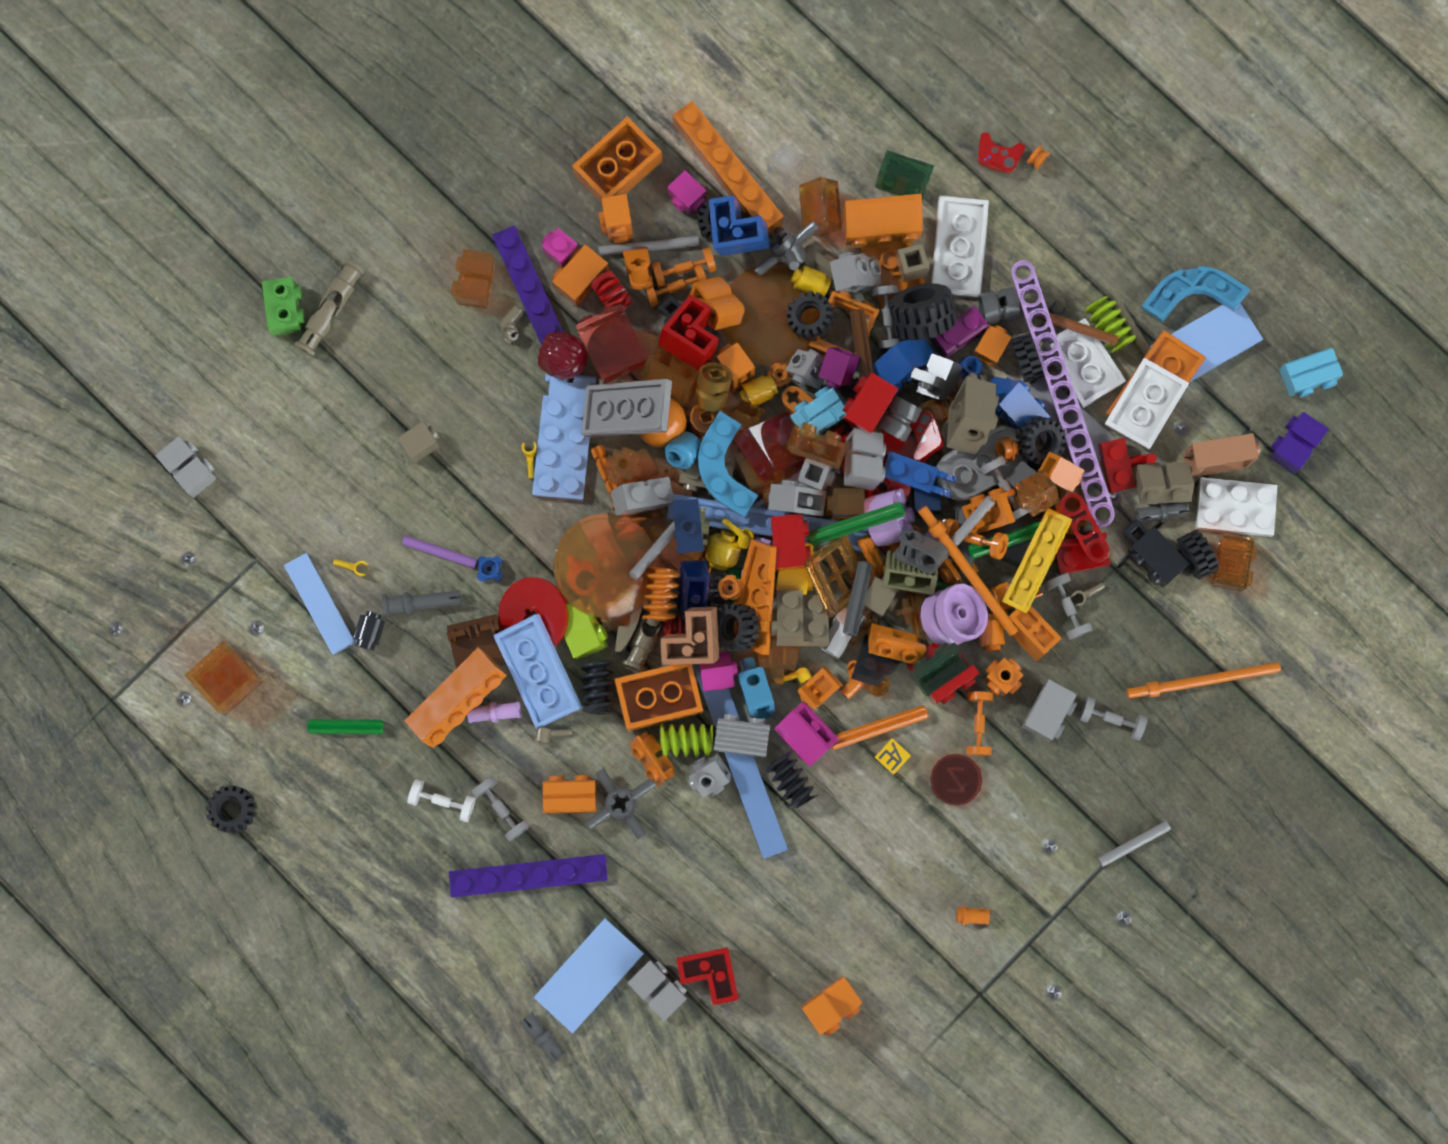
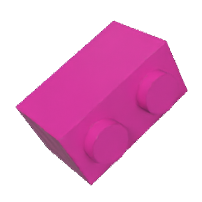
M804 701L774 728L781 739L788 743L798 754V757L806 762L809 767L839 740Z

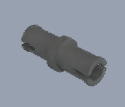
M1188 502L1161 503L1155 506L1136 508L1135 513L1138 514H1135V519L1141 524L1153 521L1167 522L1170 518L1189 516V511H1186L1189 510Z
M533 1012L519 1022L534 1039L533 1044L543 1050L552 1064L566 1054L551 1036L552 1032L550 1029L546 1030Z

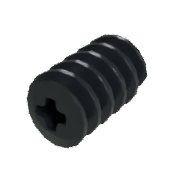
M612 660L589 661L581 666V670L588 673L583 675L581 680L589 683L582 687L583 692L589 693L582 697V701L590 704L582 708L583 712L592 715L615 713L608 710V707L615 705V702L607 699V697L615 694L614 691L607 689L608 686L614 684V681L607 679V676L614 674V671L606 669V666L613 664Z
M792 750L771 762L766 770L767 773L776 772L771 779L772 782L781 781L777 790L787 791L782 799H792L788 809L799 808L819 796H810L814 789L813 785L804 786L809 778L799 777L803 768L794 769L798 760L788 759L793 752Z

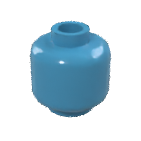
M684 431L665 446L667 461L678 469L691 467L698 461L701 441L694 434Z

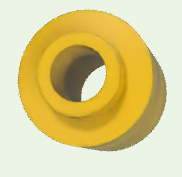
M803 265L801 269L795 270L791 282L794 283V289L807 294L808 291H813L814 295L818 292L824 297L829 289L831 279L826 277L825 273Z
M762 375L742 384V391H739V396L745 406L749 404L753 408L773 399V395L778 393V389L771 375L766 377Z

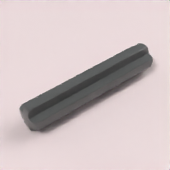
M865 561L858 563L843 627V634L848 636H857L873 569V565Z

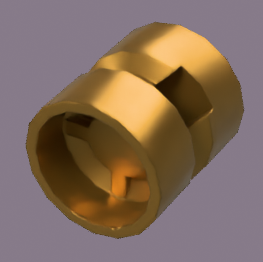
M711 362L700 367L694 395L695 404L699 408L713 412L722 410L726 406L732 379V372L727 366Z

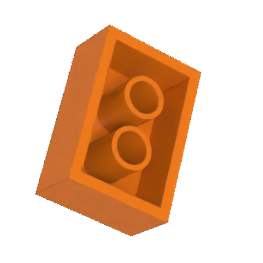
M627 116L572 165L573 174L602 204L601 198L627 194L663 161L662 151Z
M673 664L615 679L628 732L704 714L692 664Z

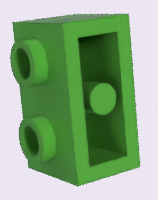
M292 277L262 281L267 326L272 336L303 332L302 324L306 323L304 309L299 306V299H302L300 284H296Z

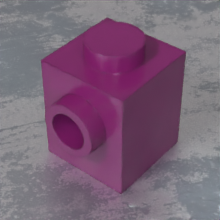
M828 347L818 377L826 379V384L835 388L851 385L860 356L839 347Z

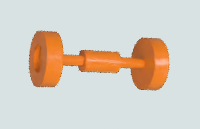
M710 247L702 249L703 260L696 262L690 260L676 264L674 268L662 271L659 262L652 263L658 288L666 286L663 276L672 273L678 275L689 272L698 265L706 264L708 273L716 272Z
M702 266L693 267L696 276L685 281L680 279L666 284L667 287L654 291L653 285L646 288L645 292L651 308L659 305L657 295L666 292L671 294L686 289V285L706 280L707 278Z
M949 518L945 521L944 526L947 528L946 533L950 538L959 529V522ZM971 532L964 538V541L968 543L990 546V556L996 559H1002L1008 547V535L1000 532L994 535L992 541L986 540L982 535Z
M967 692V701L978 703L977 714H975L974 733H977L976 746L966 747V755L992 756V747L982 746V733H985V715H982L983 702H992L993 693Z

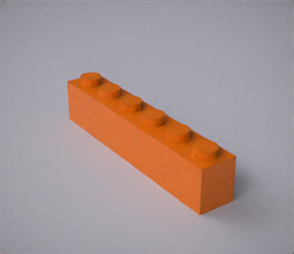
M691 101L672 115L673 126L727 195H734L738 200L745 218L762 216L768 225L769 235L775 232L776 228L782 227L784 216L696 104Z

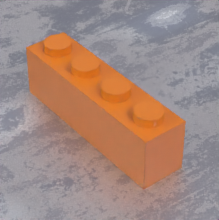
M478 647L404 721L423 743L434 748L442 743L446 735L455 726L460 725L465 716L473 708L478 707L482 703L483 698L493 689L497 688L507 675L487 653Z

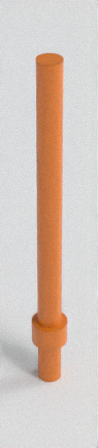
M927 506L922 507L918 513L930 527L928 530L934 538L937 537L946 546L950 556L1010 636L1018 632L1017 627L946 533L947 528L941 520L937 521Z
M1279 662L1162 683L1157 681L1147 682L1145 686L1126 689L1128 699L1142 696L1152 698L1160 696V693L1279 673L1281 672Z

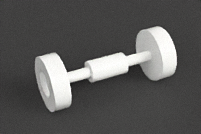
M414 780L408 796V804L416 806L420 797L430 799L433 804L446 808L452 806L461 809L460 820L468 823L474 809L475 797L468 795L464 804L453 802L452 798L437 793L431 795L422 792L424 781Z

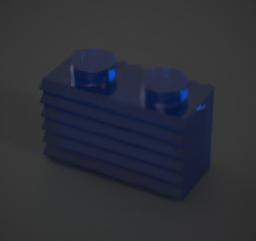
M704 560L682 561L680 563L681 576L679 577L680 585L677 606L682 621H686L685 611L691 607H707L710 573Z

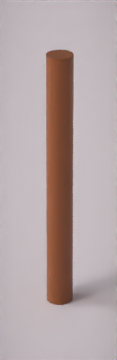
M1049 312L1052 324L1112 345H1116L1119 336ZM1041 316L1035 317L1046 322L1045 318Z

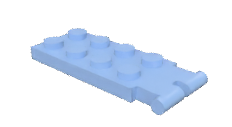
M546 373L545 382H550L548 396L543 395L532 496L584 501L590 437L582 436L581 432L586 387L596 385L597 377L577 375L574 377L573 383H568V379L560 380Z

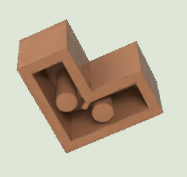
M691 607L685 611L686 633L666 634L661 638L662 665L715 663L719 659L717 607Z

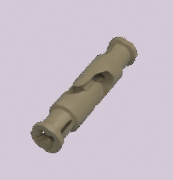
M346 259L344 261L345 266L338 278L335 277L319 303L318 309L320 310L310 317L305 325L306 330L299 342L294 344L296 348L307 355L314 357L316 354L314 350L320 340L325 339L330 330L332 317L335 318L339 315L354 291L353 286L358 277L365 273L363 268ZM331 294H337L342 298V303L338 307L333 301L326 300L327 297Z
M682 577L673 578V581H681ZM646 611L642 616L649 615L650 612ZM641 617L631 641L632 649L627 660L623 661V665L639 672L645 671V661L648 654L653 651L663 621L643 619ZM643 623L648 627L657 628L652 637H647L642 632Z

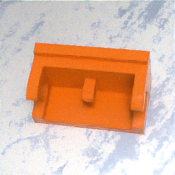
M1030 606L1027 613L1016 609L1009 616L1018 629V632L1012 635V637L1036 662L1062 639L1032 606Z

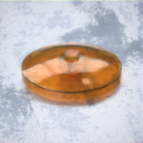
M774 265L761 276L753 267L740 274L730 284L732 294L744 305V314L740 324L722 329L729 344L732 346L738 342L748 358L756 363L773 365L775 363L783 364L789 362L797 349L806 351L811 342V338H809V341H804L802 337L798 338L787 322L786 311H789L788 304L789 302L791 304L794 303L793 298L795 296L798 299L801 298L799 293H802V291L794 289V283L791 280L795 270H791L786 266ZM809 308L802 313L801 321L804 324H813L819 319L820 312L815 308Z
M596 514L581 519L565 532L555 551L553 572L559 591L574 608L593 617L612 618L634 610L643 603L645 595L650 594L651 590L647 589L646 585L652 584L654 581L647 578V575L655 573V570L648 567L637 580L633 579L629 573L653 546L651 539L639 525L620 515ZM657 557L649 566L658 567Z

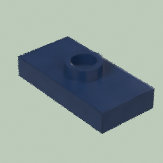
M698 499L673 501L672 507L678 554L704 551Z

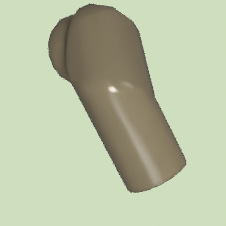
M515 305L500 322L502 337L508 343L515 342L519 338L516 322L524 314Z

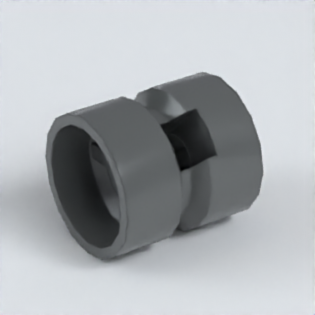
M1014 287L1000 289L998 294H995L994 291L978 294L979 311L988 325L997 324L1000 319H1003L1005 322L1020 319V304Z
M894 395L887 407L889 413L883 414L876 426L905 442L912 430L909 424L916 423L922 409Z

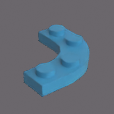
M1198 266L1195 269L1183 271L1181 269L1170 274L1157 285L1142 305L1141 310L1163 323L1177 303L1184 297L1193 294H1204L1235 311L1249 293L1250 288L1230 275L1214 268Z
M720 411L701 442L698 455L699 472L708 492L722 505L745 518L758 495L736 482L728 474L724 458L729 445L742 427V424Z

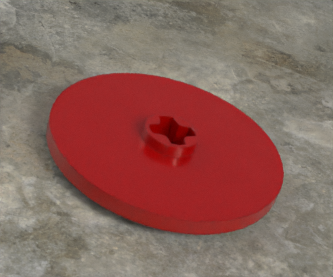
M528 577L516 581L506 590L500 601L498 621L501 631L531 617L532 611H535L536 614H540L553 645L556 647L565 635L568 626V607L563 594L553 583L543 578Z

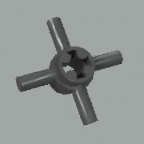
M813 220L796 235L791 234L788 230H784L783 227L776 228V236L770 242V249L773 253L755 267L756 272L761 276L777 262H783L791 270L798 269L808 255L801 243L819 229L817 223Z
M604 768L596 772V776L608 795L605 800V808L585 821L590 830L609 817H613L615 819H625L637 839L645 836L646 832L633 813L636 809V800L656 787L653 780L650 778L632 791H629L625 788H616ZM619 797H625L628 800L624 811L619 808L615 809L613 806L615 800Z

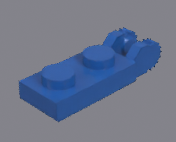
M893 452L889 453L885 464V478L930 494L933 492L948 498L951 497L952 492L948 489L934 486L935 480L939 477L947 482L956 483L958 477L939 471V468Z

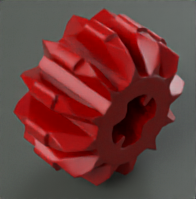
M606 271L603 274L601 273L591 282L592 289L611 314L616 315L619 312H623L631 304V297L613 272Z

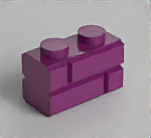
M972 306L957 316L956 324L952 326L953 328L931 338L930 341L941 357L948 359L973 342L975 338L983 335L989 325L977 308Z

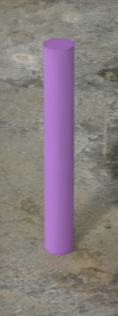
M406 535L403 539L402 545L473 569L477 566L478 559Z

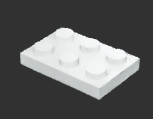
M1086 318L1079 321L1080 323L1090 326ZM1068 329L1056 335L1079 406L1082 409L1125 384V378L1100 340ZM1047 340L1042 343L1041 347L1045 352H1048L1054 348V344ZM1053 364L1060 374L1062 372L1061 366Z
M1144 358L1104 425L1150 450L1189 383Z
M1201 477L1198 483L1195 529L1268 537L1274 536L1277 485Z

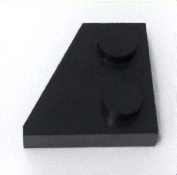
M865 635L851 679L876 687L884 681L885 676L895 672L902 661L869 653L868 636Z

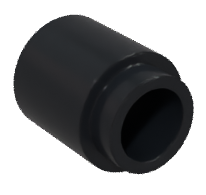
M366 611V615L360 614L354 634V639H356L355 646L374 651L375 646L379 645L385 621L380 620V614Z

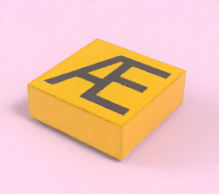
M892 738L874 758L894 775L911 755Z

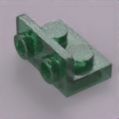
M887 150L875 187L899 196L921 194L923 201L934 165Z

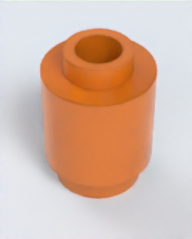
M988 614L987 626L979 636L980 648H985V652L1001 651V646L1006 645L1004 627L994 614Z

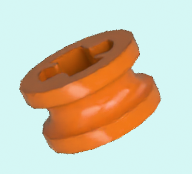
M1039 145L1026 163L1029 165L1033 164L1034 169L1038 170L1048 158L1050 152L1048 150L1043 151V146Z

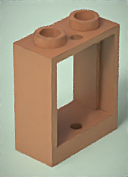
M1251 433L1192 443L1182 453L1184 462H1189L1192 477L1247 469L1258 459L1260 444L1258 440L1254 439V434Z

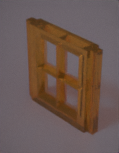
M847 535L829 541L804 562V566L828 617H833L849 605L852 589L847 590L841 574L848 570L854 582L859 563ZM837 548L845 563L839 570L831 555ZM825 558L833 573L827 580L819 564ZM835 579L843 595L837 601L829 586Z

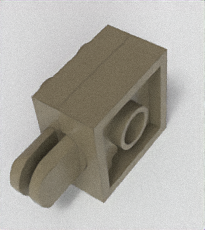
M970 373L952 401L948 415L947 447L976 455L981 445L985 446L990 430L995 429L998 421L995 409L998 405L999 396L996 395V384L987 382L986 376L980 375L977 379L976 373Z

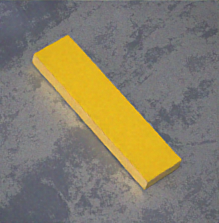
M1047 508L1002 602L1024 613L1028 612L1073 519Z

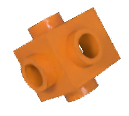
M1003 658L1000 662L995 659L985 670L988 673L984 679L987 683L986 687L996 696L1000 694L1003 697L1008 692L1013 695L1022 685L1019 681L1023 676L1020 672L1022 668L1012 659L1006 660ZM1005 671L1010 676L1009 680H1003L1001 672Z

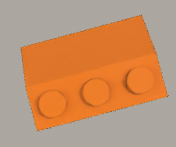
M912 194L845 201L842 216L845 245L861 248L865 247L867 243L888 245L892 241L902 240L903 243L917 241V239L921 238L923 231L922 195Z

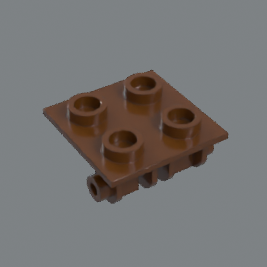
M497 614L447 626V637L451 644L456 669L478 647L487 653L498 666L506 665L493 636L501 632Z

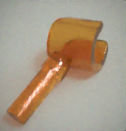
M873 613L865 615L864 626L860 629L858 635L849 641L851 645L854 646L868 633V629L872 624L870 622L873 620ZM877 619L876 622H874L873 624L880 625L879 619Z

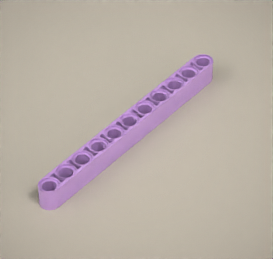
M1018 261L1011 270L1012 281L1041 362L1044 378L1059 423L1062 425L1061 429L1065 430L1066 433L1064 438L1066 439L1072 462L1078 467L1084 460H1090L1094 464V469L1091 472H1083L1079 483L1085 502L1099 527H1107L1113 522L1114 508L1034 267L1028 261ZM1020 269H1027L1030 272V276L1025 280L1017 278L1016 273ZM1030 292L1038 296V300L1032 304L1024 300V296ZM1037 316L1045 318L1046 324L1043 327L1037 328L1032 325V320ZM1044 340H1050L1053 342L1054 348L1048 352L1042 351L1039 347L1040 343ZM1052 364H1058L1061 366L1062 372L1057 376H1052L1047 371L1048 367ZM1060 388H1066L1069 390L1070 396L1065 400H1060L1055 395L1056 391ZM1067 412H1074L1077 414L1078 420L1074 424H1067L1063 420L1064 415ZM1075 436H1082L1086 440V445L1078 449L1072 446L1071 440ZM1092 484H1097L1101 487L1102 493L1098 497H1091L1087 492V488ZM1098 509H1107L1110 513V518L1105 522L1097 520L1095 513Z

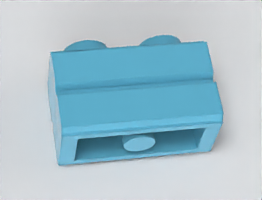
M1332 347L1285 363L1279 370L1289 396L1298 394L1299 398L1314 393L1313 389L1322 386L1323 390L1337 385V380L1343 376L1339 362H1337V357Z
M826 386L815 393L817 398L810 403L805 400L794 407L795 413L790 416L806 441L813 440L843 420L845 412L842 409L846 401L837 388L832 387L829 389Z

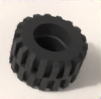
M937 283L915 285L900 291L888 303L894 332L897 337H901L904 340L930 339L945 333L956 324L957 316L951 289L946 285Z

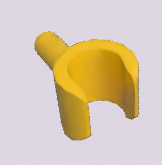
M523 442L521 447L523 455L527 459L528 479H534V458L537 455L535 442H533L534 449L530 452L526 451L525 442Z
M724 518L721 523L739 536L737 540L739 547L747 549L751 539L754 538L753 531L750 529H740Z
M338 559L333 561V565L354 571L358 577L366 576V574L357 572L356 568L359 565L369 567L364 561L349 563Z
M802 667L793 673L775 678V683L780 684L797 678L800 684H804L812 678V675L807 668Z

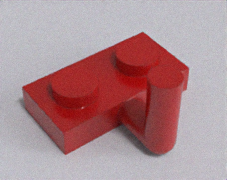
M1125 438L1098 443L1108 493L1136 488L1132 467L1153 464L1157 460L1156 455L1153 453L1129 457Z

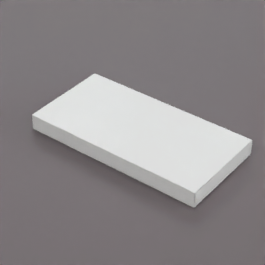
M939 196L931 283L948 286L951 289L952 297L978 299V294L982 291L989 200Z

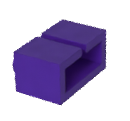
M1304 411L1298 417L1293 415L1284 427L1288 431L1283 437L1279 435L1270 447L1273 449V452L1269 458L1292 474H1296L1303 467L1312 454V449L1317 447L1329 430Z

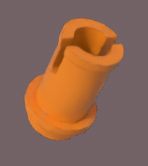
M966 905L956 908V923H961L962 926H965L966 923L989 924V908H966Z

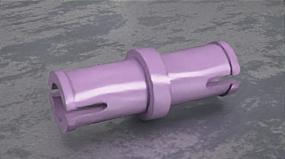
M491 702L490 705L478 706L467 714L468 722L492 721V723H496L500 719L521 718L520 702L505 704Z

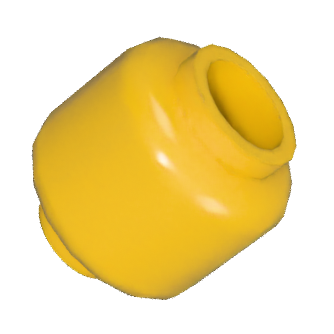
M723 530L721 533L713 534L710 537L705 556L711 567L726 571L737 564L742 548L737 544L736 534Z

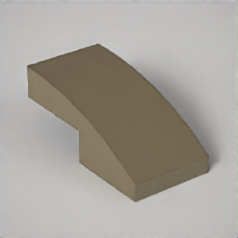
M632 601L629 627L618 626L616 654L622 655L631 643L642 617L643 603Z

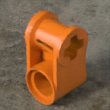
M648 247L623 251L626 272L629 275L631 287L637 290L650 287L653 284L650 270L652 268Z

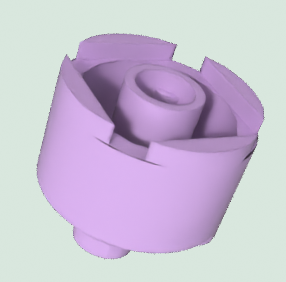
M902 488L871 496L864 500V513L897 502H901L905 509L904 517L868 528L871 538L877 546L882 547L901 542L899 539L901 531L905 529L913 530L911 523L915 522V515L912 508H907L906 498Z

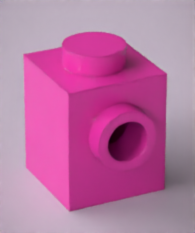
M686 170L667 187L668 196L673 199L671 201L672 204L680 212L684 210L688 215L694 210L698 212L706 202V190Z
M559 228L554 232H549L542 241L544 255L559 268L561 266L564 268L570 262V255L578 248L577 243Z
M729 651L719 652V659L715 663L700 664L703 691L724 690L734 687L733 677L738 676L736 661H731Z

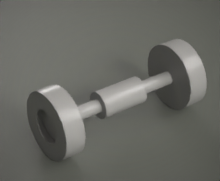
M897 285L872 288L873 296H883V325L887 329L888 340L878 341V349L892 348L895 344L903 342V339H893L891 326H893L888 305V295L897 294L898 287Z
M1001 456L980 469L983 475L994 471L1000 482L998 483L999 488L1003 487L1006 492L1012 490L1007 479L1004 480L998 470L1000 466L1007 463L1004 457ZM1015 494L1008 496L1007 499H1009L1015 510L1012 512L1015 520L1033 511L1030 504L1019 508L1013 497Z
M1066 573L1044 584L1047 591L1058 588L1062 597L1060 601L1066 615L1071 617L1075 629L1066 633L1068 639L1072 640L1093 631L1090 623L1082 626L1078 623L1075 616L1077 612L1070 596L1067 597L1062 586L1071 581L1069 574Z
M1087 696L1080 713V721L1088 723L1091 714L1102 717L1103 721L1118 726L1123 724L1133 728L1131 739L1140 741L1147 724V716L1139 714L1136 722L1133 723L1124 720V717L1109 711L1104 713L1093 709L1096 699Z
M492 776L479 784L472 791V794L477 799L486 793L493 803L491 806L502 820L505 819L512 829L505 834L506 839L511 842L524 833L530 825L526 820L517 825L509 816L510 812L490 791L497 784Z

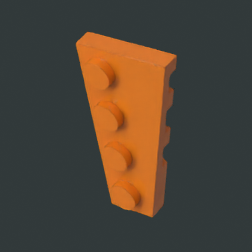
M751 539L741 576L743 589L740 591L741 595L735 600L734 604L749 605L751 609L757 612L754 616H759L760 621L756 622V624L761 625V630H757L756 633L760 634L759 639H754L757 643L750 647L751 650L757 653L769 655L777 547L760 540ZM737 618L733 626L735 636H737L739 631Z

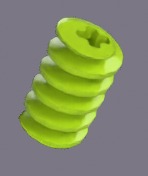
M1106 296L1089 305L1085 309V313L1093 314L1090 317V322H1098L1095 328L1119 336L1116 345L1109 343L1104 345L1105 349L1113 348L1110 353H1114L1129 345L1136 338V335L1127 336L1131 326L1122 327V324L1127 320L1126 317L1117 318V315L1122 310H1113L1112 307L1117 301H1108L1107 298L1109 296Z
M661 723L660 749H662L663 755L668 756L670 749H672L674 756L677 757L682 749L685 757H688L691 749H693L695 757H699L701 750H704L705 756L709 757L713 750V724L709 731L706 730L704 724H701L699 731H696L694 724L690 725L688 731L685 730L684 724H680L678 731H675L674 725L670 724L668 730L665 731Z

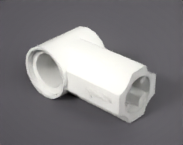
M842 604L832 621L833 625L829 631L828 647L820 646V649L838 659L843 654L852 637L843 634L848 606ZM862 615L860 625L862 624L865 618L864 615Z

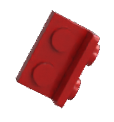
M1092 530L1084 532V535L1090 534ZM1102 533L1105 539H1107V533ZM1073 534L1064 536L1055 555L1059 575L1111 565L1109 558L1101 563H1095L1090 560ZM1095 544L1092 546V556L1095 558L1102 557L1105 554L1104 545Z

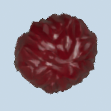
M550 332L541 344L537 363L540 369L550 376L560 380L571 379L585 369L588 361V351L580 338L567 332Z

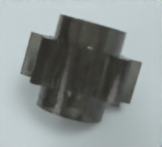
M710 577L709 583H703L704 603L710 602V607L720 608L724 607V602H730V599L725 600L719 594L718 583L723 577Z

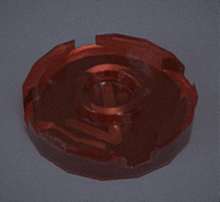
M946 755L937 761L931 770V790L945 804L952 806L965 805L972 801L981 790V770L966 755Z

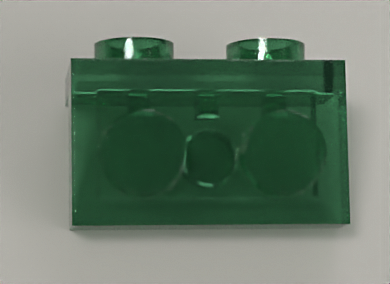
M955 642L949 646L947 643H944L934 651L936 655L929 660L923 658L913 665L914 670L911 673V678L925 697H929L930 694L968 669V666L960 656V649Z

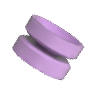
M958 584L945 590L934 592V595H929L925 598L921 607L920 618L924 631L935 644L950 647L978 638L987 626L988 612L984 600L972 586Z

